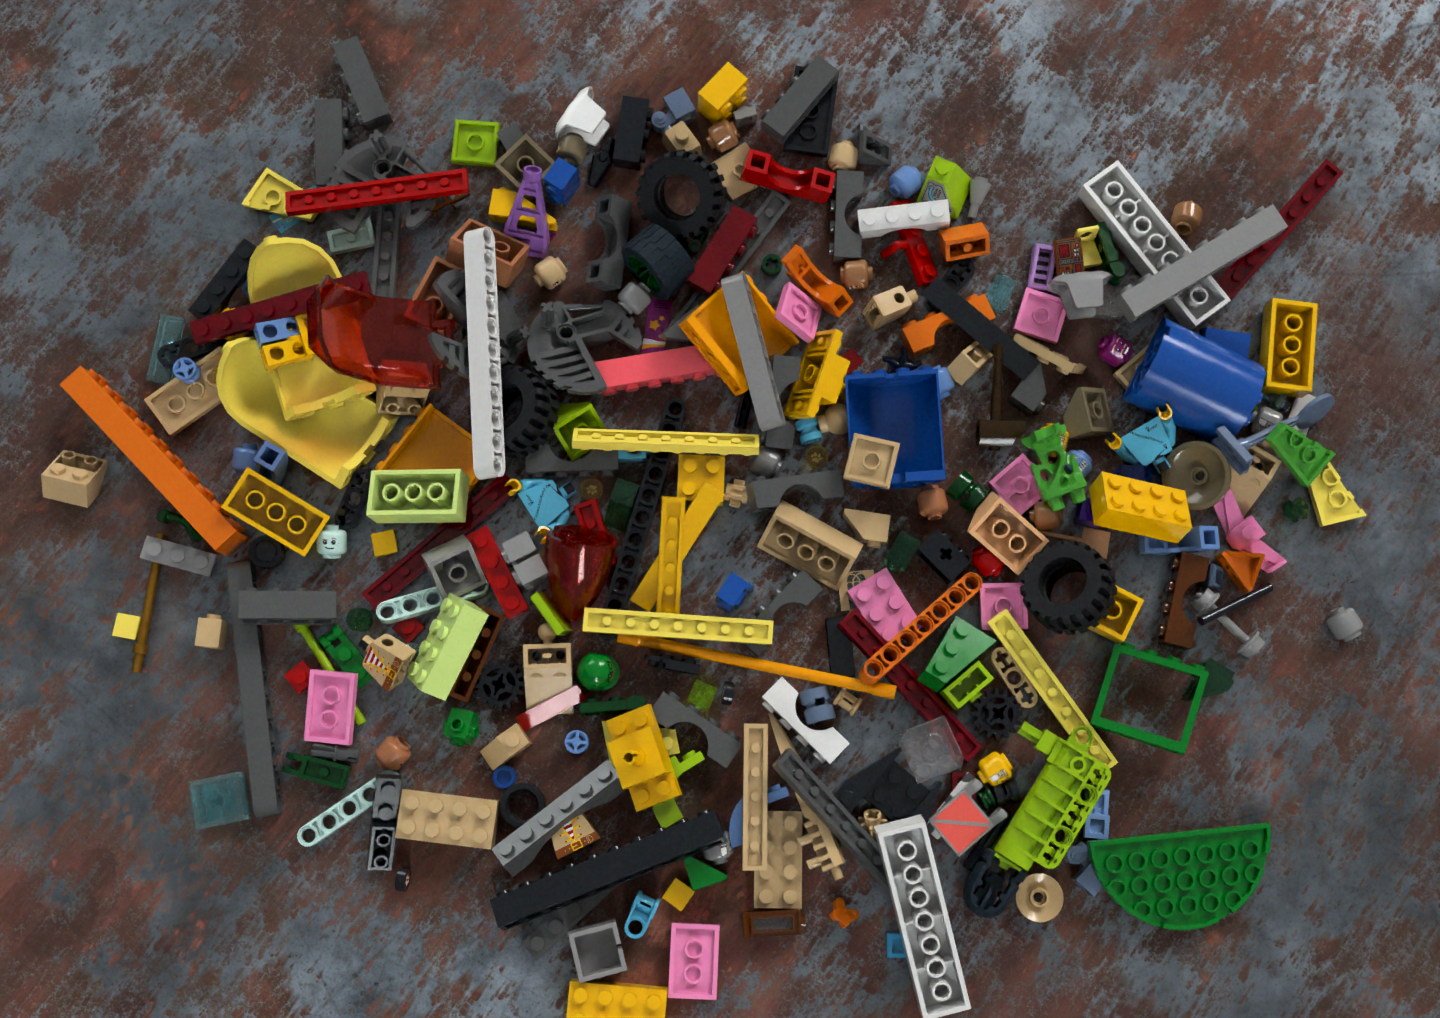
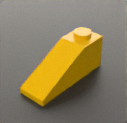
M507 187L493 188L488 213L491 222L506 224L517 192ZM523 197L522 207L536 209V205ZM546 213L549 230L557 231L556 219ZM520 216L517 223L518 226L537 228L534 217Z

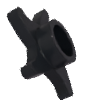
M905 346L902 347L900 355L895 357L883 356L882 358L883 362L888 363L891 367L888 374L896 373L897 368H909L912 371L922 365L921 360L912 361L908 358Z

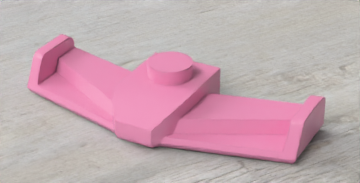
M1229 487L1224 498L1213 506L1226 535L1225 539L1233 549L1239 552L1265 554L1261 569L1266 573L1275 571L1287 563V560L1260 540V538L1266 535L1265 531L1252 514L1245 519L1243 518L1234 494Z

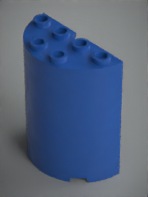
M1163 317L1146 350L1143 361L1138 365L1121 400L1156 417L1158 416L1156 407L1159 408L1160 412H1165L1167 410L1166 403H1168L1172 409L1175 426L1211 443L1213 439L1218 437V434L1215 432L1217 428L1225 426L1235 437L1243 426H1247L1253 416L1251 412L1255 405L1257 406L1263 398L1261 390L1267 372L1261 364Z
M932 366L919 367V370L912 371L909 368H897L896 373L887 374L885 369L873 370L870 374H863V371H852L849 375H845L849 452L854 433L900 443L889 490L926 486V483L937 484L943 482L946 479L938 369H933ZM851 481V485L855 488L871 487V490H888Z

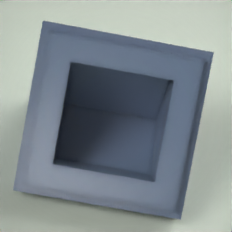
M1209 564L1206 580L1200 583V588L1221 591L1224 569L1216 564Z

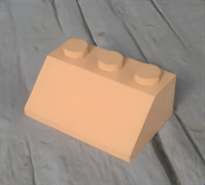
M991 492L977 507L968 528V532L1018 576L1025 569L1028 562L1034 559L1033 556L1037 552L1039 553L1049 542L1043 534L994 492Z

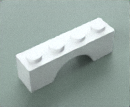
M948 199L857 210L859 235L862 236V239L881 237L889 232L901 229L917 228L932 231L946 229L950 226Z
M781 677L761 697L764 700L762 705L771 714L775 711L781 717L779 722L788 731L792 728L798 734L795 738L804 747L809 745L815 751L812 755L821 764L824 762L831 764L850 743L834 727L826 730H813L806 727L799 720L796 713L795 704L799 693Z

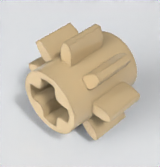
M734 479V484L727 483L724 500L730 501V507L740 508L741 503L747 504L748 496L744 480Z
M868 809L864 811V817H858V823L873 839H876L873 826L888 823V820L878 809Z

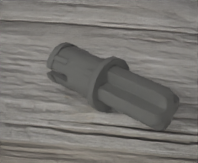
M314 743L311 748V755L318 758L333 759V762L339 760L358 763L360 748L339 746V744L334 746Z

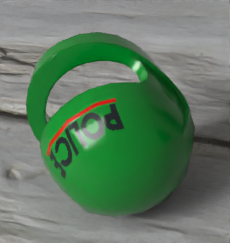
M591 652L585 655L577 666L579 682L585 688L592 691H604L612 688L620 676L617 662L606 654Z

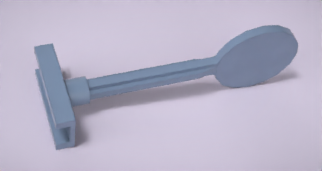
M1330 393L1320 395L1309 402L1298 415L1285 419L1280 423H1286L1291 427L1296 425L1298 429H1306L1320 421L1331 410L1335 403V398ZM1277 424L1239 440L1225 426H1221L1216 429L1215 432L1218 434V437L1213 439L1211 444L1219 448L1227 457L1229 464L1239 475L1248 472L1254 459L1248 452L1249 448L1265 441V438Z

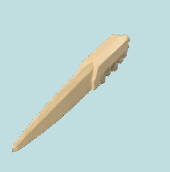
M768 713L780 753L782 754L785 749L791 748L799 757L775 715ZM795 792L804 817L809 819V821L804 823L808 834L797 838L801 847L812 843L817 857L806 861L809 869L821 866L823 872L831 870L835 881L844 878L840 865L846 861L835 835Z

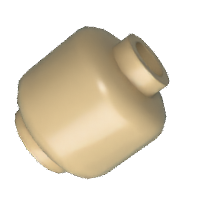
M842 140L841 143L832 145L828 160L831 171L833 173H837V170L855 171L858 161V149L854 147V144L850 141Z
M548 256L534 266L536 275L533 278L540 288L545 286L548 290H552L565 281V273L568 271L558 257Z

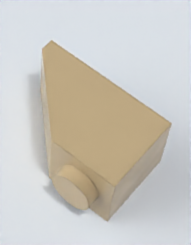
M977 341L973 342L947 367L953 381L962 386L993 354Z
M844 509L842 517L861 542L867 543V547L881 548V545H886L891 515Z
M516 723L492 740L480 753L494 771L533 743L521 726Z

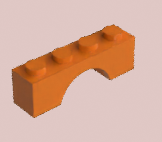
M973 294L965 299L992 323L994 322L996 316L985 294L980 296ZM934 311L925 315L924 319L919 322L912 320L904 324L900 337L910 358L932 350L935 344V332L946 324L956 323L943 312L937 314Z

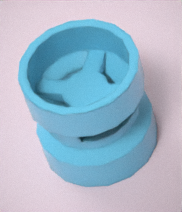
M816 416L811 419H800L794 423L796 430L801 432L799 438L801 445L812 444L823 439L821 431L816 427L818 424Z

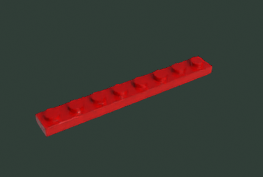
M464 168L285 192L286 213L290 217L470 193L467 169Z

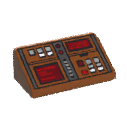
M1081 238L1053 240L1057 276L1085 272Z

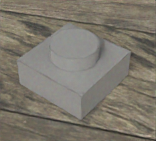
M742 106L733 112V122L737 128L754 124L757 121L755 106Z

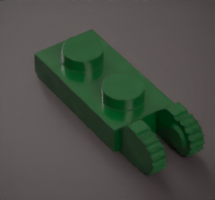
M1099 222L1096 224L1099 226V230L1094 242L1102 260L1101 266L1103 271L1113 276L1109 284L1119 286L1122 281L1121 278L1126 273L1123 263L1119 262L1118 251L1114 249L1112 244L1111 231L1107 229L1105 222Z
M631 695L628 700H622V697H610L605 702H599V699L596 698L586 699L585 703H580V713L582 716L627 713L646 705V699L642 695Z
M292 752L286 753L288 759L302 761L300 770L290 766H283L282 772L341 790L346 789L351 766L304 754L303 756Z

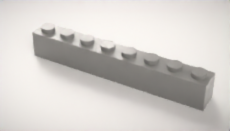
M1272 204L1267 208H1264V206L1259 207L1251 213L1252 217L1247 220L1245 217H1242L1233 223L1232 229L1228 231L1226 228L1220 230L1214 235L1215 239L1210 242L1205 239L1195 246L1196 250L1189 253L1188 250L1176 257L1177 261L1173 264L1167 262L1157 269L1158 272L1151 275L1148 273L1138 280L1139 284L1134 287L1130 284L1120 290V296L1115 302L1129 323L1136 321L1280 235L1288 225L1275 206Z

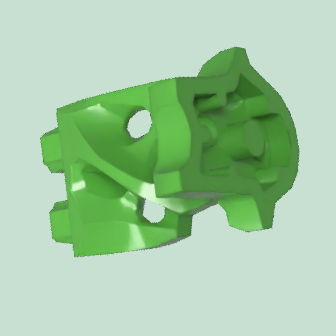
M1059 422L1034 431L1028 437L1021 439L1022 445L1025 448L1031 449L1036 456L1039 465H1030L1042 502H1047L1052 512L1065 508L1061 496L1069 494L1073 505L1086 500L1084 488L1087 486V482L1083 477L1074 454H1067L1061 445L1060 436L1066 434L1065 424L1060 425ZM1052 452L1057 454V461L1053 464L1048 461V456ZM1065 465L1071 466V474H1066L1064 470ZM1043 471L1049 480L1044 481L1041 478L1040 472Z

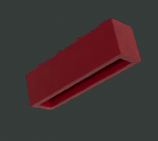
M736 205L732 207L694 267L695 271L687 278V286L709 298L722 287L721 279H724L726 275L728 277L731 275L735 268L733 263L736 258L743 256L747 249L745 244L748 239H753L758 232L757 217Z

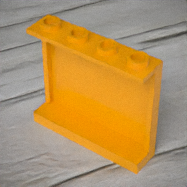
M745 274L751 289L768 357L774 354L783 355L792 346L797 345L799 340L793 331L775 318L776 310L768 303L767 297L753 284L752 278ZM720 287L680 322L678 326L732 393L738 396L746 392L749 387L723 289Z
M431 403L427 407L424 406L417 414V420L413 425L409 424L402 434L403 438L399 443L396 442L391 446L388 451V457L384 461H380L374 469H461L470 478L468 494L479 482L473 469L472 435L434 408Z

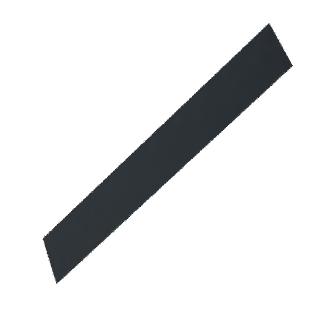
M938 276L923 291L922 295L993 355L994 344H1003L1004 358H1002V363L1022 380H1025L1040 363Z

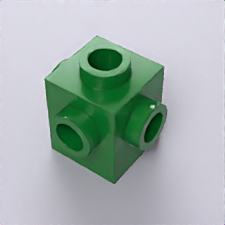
M452 707L449 718L443 724V735L454 746L463 747L464 744L472 746L474 739L479 734L480 718L472 711Z

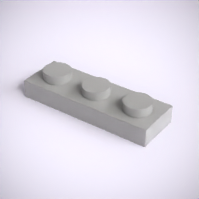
M147 535L139 558L210 578L217 555Z

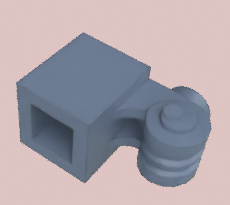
M683 87L663 97L664 108L667 114L661 111L655 112L652 115L651 124L652 129L656 133L663 135L665 131L680 121H683L686 125L694 121L696 109Z
M1080 841L1076 846L1072 845L1069 847L1064 859L1068 863L1079 864V870L1071 880L1088 895L1094 897L1100 891L1102 885L1091 865L1087 845Z

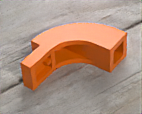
M795 245L781 260L788 270L786 274L791 281L829 314L839 318L853 303L845 288L826 278L813 265L801 246Z

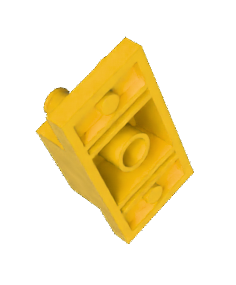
M837 329L818 331L815 334L814 340L807 343L800 363L799 381L793 383L783 412L785 418L789 420L811 419L817 414L819 405L836 404L838 396L846 400L845 383L843 382L850 361L836 354L841 346L843 332Z
M651 704L644 705L606 721L612 741L607 743L621 787L622 789H629L636 812L682 795Z

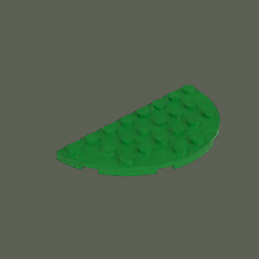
M1263 822L1086 841L1096 877L1111 899L1123 910L1153 926L1171 930H1194L1213 925L1228 914L1236 912L1253 894L1265 871L1263 867L1267 853L1270 852L1271 826L1270 823Z

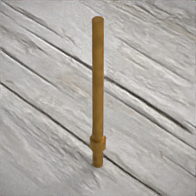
M157 533L156 538L166 540V535ZM151 562L137 644L134 643L132 653H135L131 672L141 673L144 655H147L149 647L146 644L161 564Z

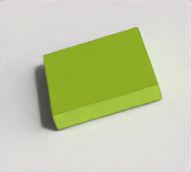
M455 119L451 163L495 167L494 163L497 161L499 145L497 132L500 131V123Z
M536 592L531 596L530 599L556 635H569L574 631L547 593Z

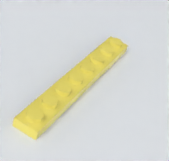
M574 428L572 449L626 450L628 452L649 451L652 453L673 452L677 454L682 452L720 455L742 454L744 456L759 455V434Z
M584 607L582 631L772 645L774 621Z
M1005 608L988 620L986 623L1066 733L1070 735L1072 730L1078 726L1090 728L1094 739L1086 753L1107 765L1109 769L1118 763L1116 758L1009 611ZM1079 730L1075 738L1078 743L1084 744L1088 741L1089 735L1085 730ZM1095 769V770H1094L1095 773H1096L1098 776H1100V774H1098V771H1099V770H1096V769Z

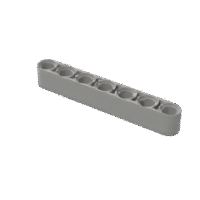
M744 272L721 279L725 301L759 427L763 432L785 425V417L748 279Z

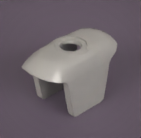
M1105 271L1062 274L1052 279L1048 283L1047 289L1060 296L1068 319L1092 318L1096 314V308L1103 305V285L1108 283L1113 276Z

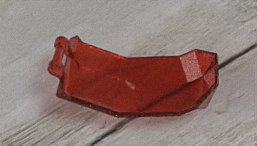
M329 275L324 276L306 301L308 347L329 368L338 374L380 386L441 390L440 368L446 366L444 361L440 360L432 350L427 335L431 332L437 333L439 330H444V337L454 340L453 329H455V321L452 319L437 321V309L434 300L420 301L376 296L338 283Z

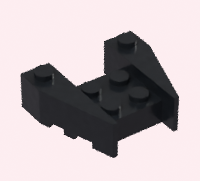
M898 747L845 779L833 792V795L849 813L864 798L891 822L921 814L927 826L943 783L935 781L928 790L894 761L903 750L901 747Z

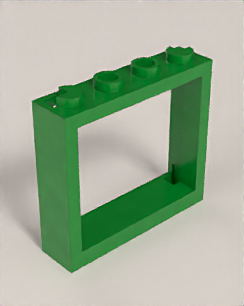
M1121 642V645L1115 643L1090 724L1094 728L1184 756L1209 672L1205 671V667L1199 664L1191 663V666L1182 664V660L1176 657L1168 656L1165 659L1159 657L1157 652L1149 649H1144V652L1136 650L1132 644ZM1120 654L1200 678L1180 742L1101 717Z

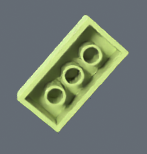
M461 469L371 470L366 515L376 523L466 522L470 478Z
M449 593L448 597L440 605L439 615L430 625V632L426 640L419 646V654L415 662H412L408 668L407 678L420 691L446 701L489 615L474 603Z

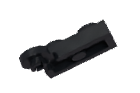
M660 653L659 657L647 654L644 656V660H648L647 665L654 668L699 676L700 665L696 664L697 660L683 658L682 661L673 660L672 655Z

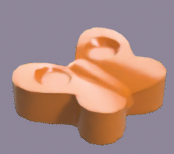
M839 897L833 902V911L829 917L833 921H838L840 927L845 929L849 926L850 922L855 921L859 917V912L855 909H847L844 900Z

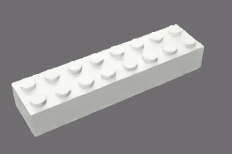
M1118 160L1083 184L1077 193V196L1097 221L1105 222L1107 229L1112 233L1113 241L1142 277L1148 273L1151 275L1158 272L1157 269L1167 262L1173 264L1177 261L1176 257L1187 250L1189 253L1192 252ZM1209 276L1164 304L1182 326L1193 330L1221 310L1231 299L1214 278Z
M919 814L873 826L922 1018H939L971 1009L925 820Z

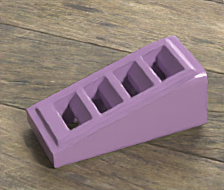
M1039 243L1033 244L1028 288L1049 291L1047 285L1053 278L1055 266L1053 246ZM1039 252L1048 253L1049 258L1039 256ZM1037 261L1048 262V266L1037 265ZM1036 269L1047 271V274H1036ZM1034 278L1044 279L1046 282L1045 284L1035 283Z

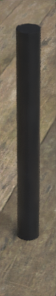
M1267 583L1198 617V623L1203 626L1272 592V584Z

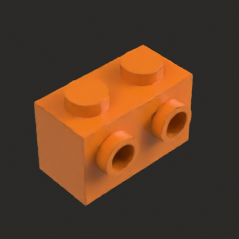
M982 222L938 230L939 250L946 262L990 254L989 232Z

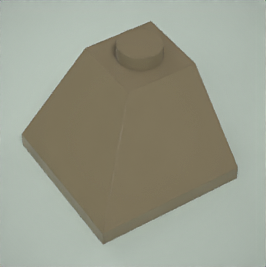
M525 133L494 163V166L510 187L518 193L525 166L533 165L542 169L541 185L543 189L545 186L543 178L555 161ZM524 195V198L531 201L534 196Z
M1077 388L1063 416L1066 431L1069 433V439H1084L1114 433L1115 429L1105 389Z

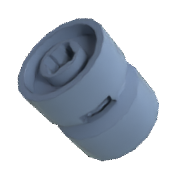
M828 685L799 692L801 705L806 707V710L803 712L806 725L836 718L834 707L828 702L831 699ZM815 700H817L819 706H815Z

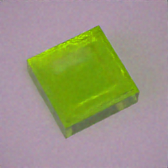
M696 679L687 701L709 710L717 687Z

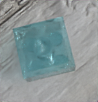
M233 772L189 782L196 830L209 829L252 819L245 772Z

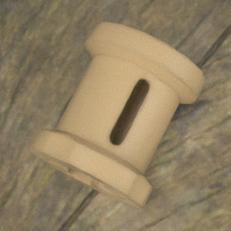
M842 688L832 704L839 705L848 711L849 716L852 717L863 699L861 697L856 698L846 691L845 688ZM843 698H845L846 700H848L849 702H851L852 705L849 704L848 702H846L845 700H843Z

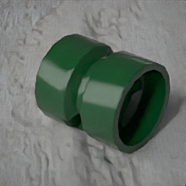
M964 470L945 492L954 501L959 500L960 506L970 513L989 491L980 483L975 484L974 478Z

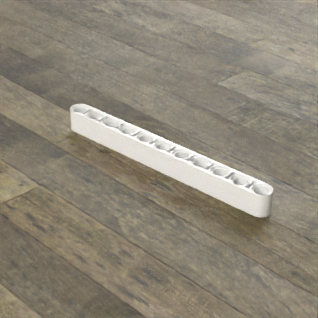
M489 227L467 231L463 238L473 469L475 476L479 480L502 477L505 473L495 237Z

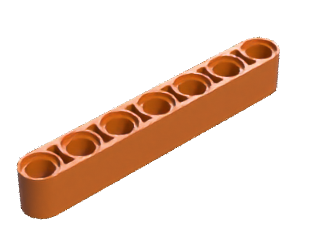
M969 572L959 579L865 662L858 673L860 681L864 685L871 686L882 679L977 594L983 584L981 577L977 573ZM965 582L970 583L973 589H969ZM949 596L954 597L957 600V604L953 603ZM933 610L938 611L942 618L936 617ZM917 625H922L925 628V632L919 631ZM900 639H905L909 643V647L902 645ZM883 654L891 655L893 661H887ZM867 668L873 669L876 672V676L869 675Z

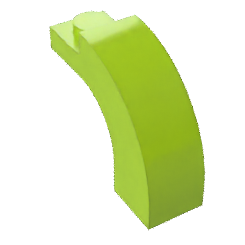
M694 750L682 756L684 761L679 763L675 755L670 758L677 779L682 773L705 760L701 751L696 753ZM674 798L653 806L654 814L661 827L667 828L684 817Z

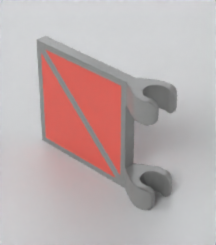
M973 778L959 793L929 818L930 824L959 857L995 825L1007 817L1005 810L1000 807L987 817L970 797L983 786L976 778Z

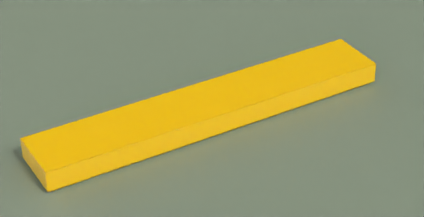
M704 482L685 512L682 561L725 496L724 493L707 482ZM659 554L630 597L632 602L649 612L657 600Z
M662 496L656 612L680 613L685 497Z

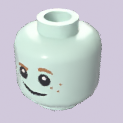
M325 525L324 530L318 535L316 550L322 555V558L337 559L341 558V554L347 552V533L339 529V525Z

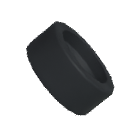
M514 784L505 790L500 799L499 808L501 816L506 823L514 828H519L529 820L517 819L509 810L510 799L517 792H529L535 797L537 809L533 816L546 807L545 796L533 784Z

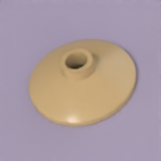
M1034 873L1026 876L1025 880L1019 883V890L1015 894L1016 905L1021 914L1034 922H1046L1056 917L1064 901L1063 891L1059 883L1053 877L1043 873ZM1037 892L1041 894V900L1038 902L1034 900V894Z

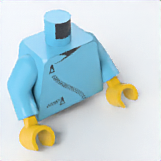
M1166 403L1167 410L1165 412H1160L1159 408L1156 407L1157 417L1121 438L1116 433H1112L1115 436V440L1109 443L1105 439V443L1115 451L1121 460L1133 466L1142 465L1145 467L1153 463L1159 474L1166 471L1171 466L1164 455L1171 452L1172 447L1176 443V426L1172 417V409L1168 403Z
M528 478L523 480L510 479L504 485L513 487V490L508 492L509 496H513L518 491L520 492L518 496L539 527L534 536L536 537L538 534L544 536L540 542L541 544H545L549 537L564 529L570 516L569 511L571 510L566 500L577 493L571 482L558 488L552 479Z

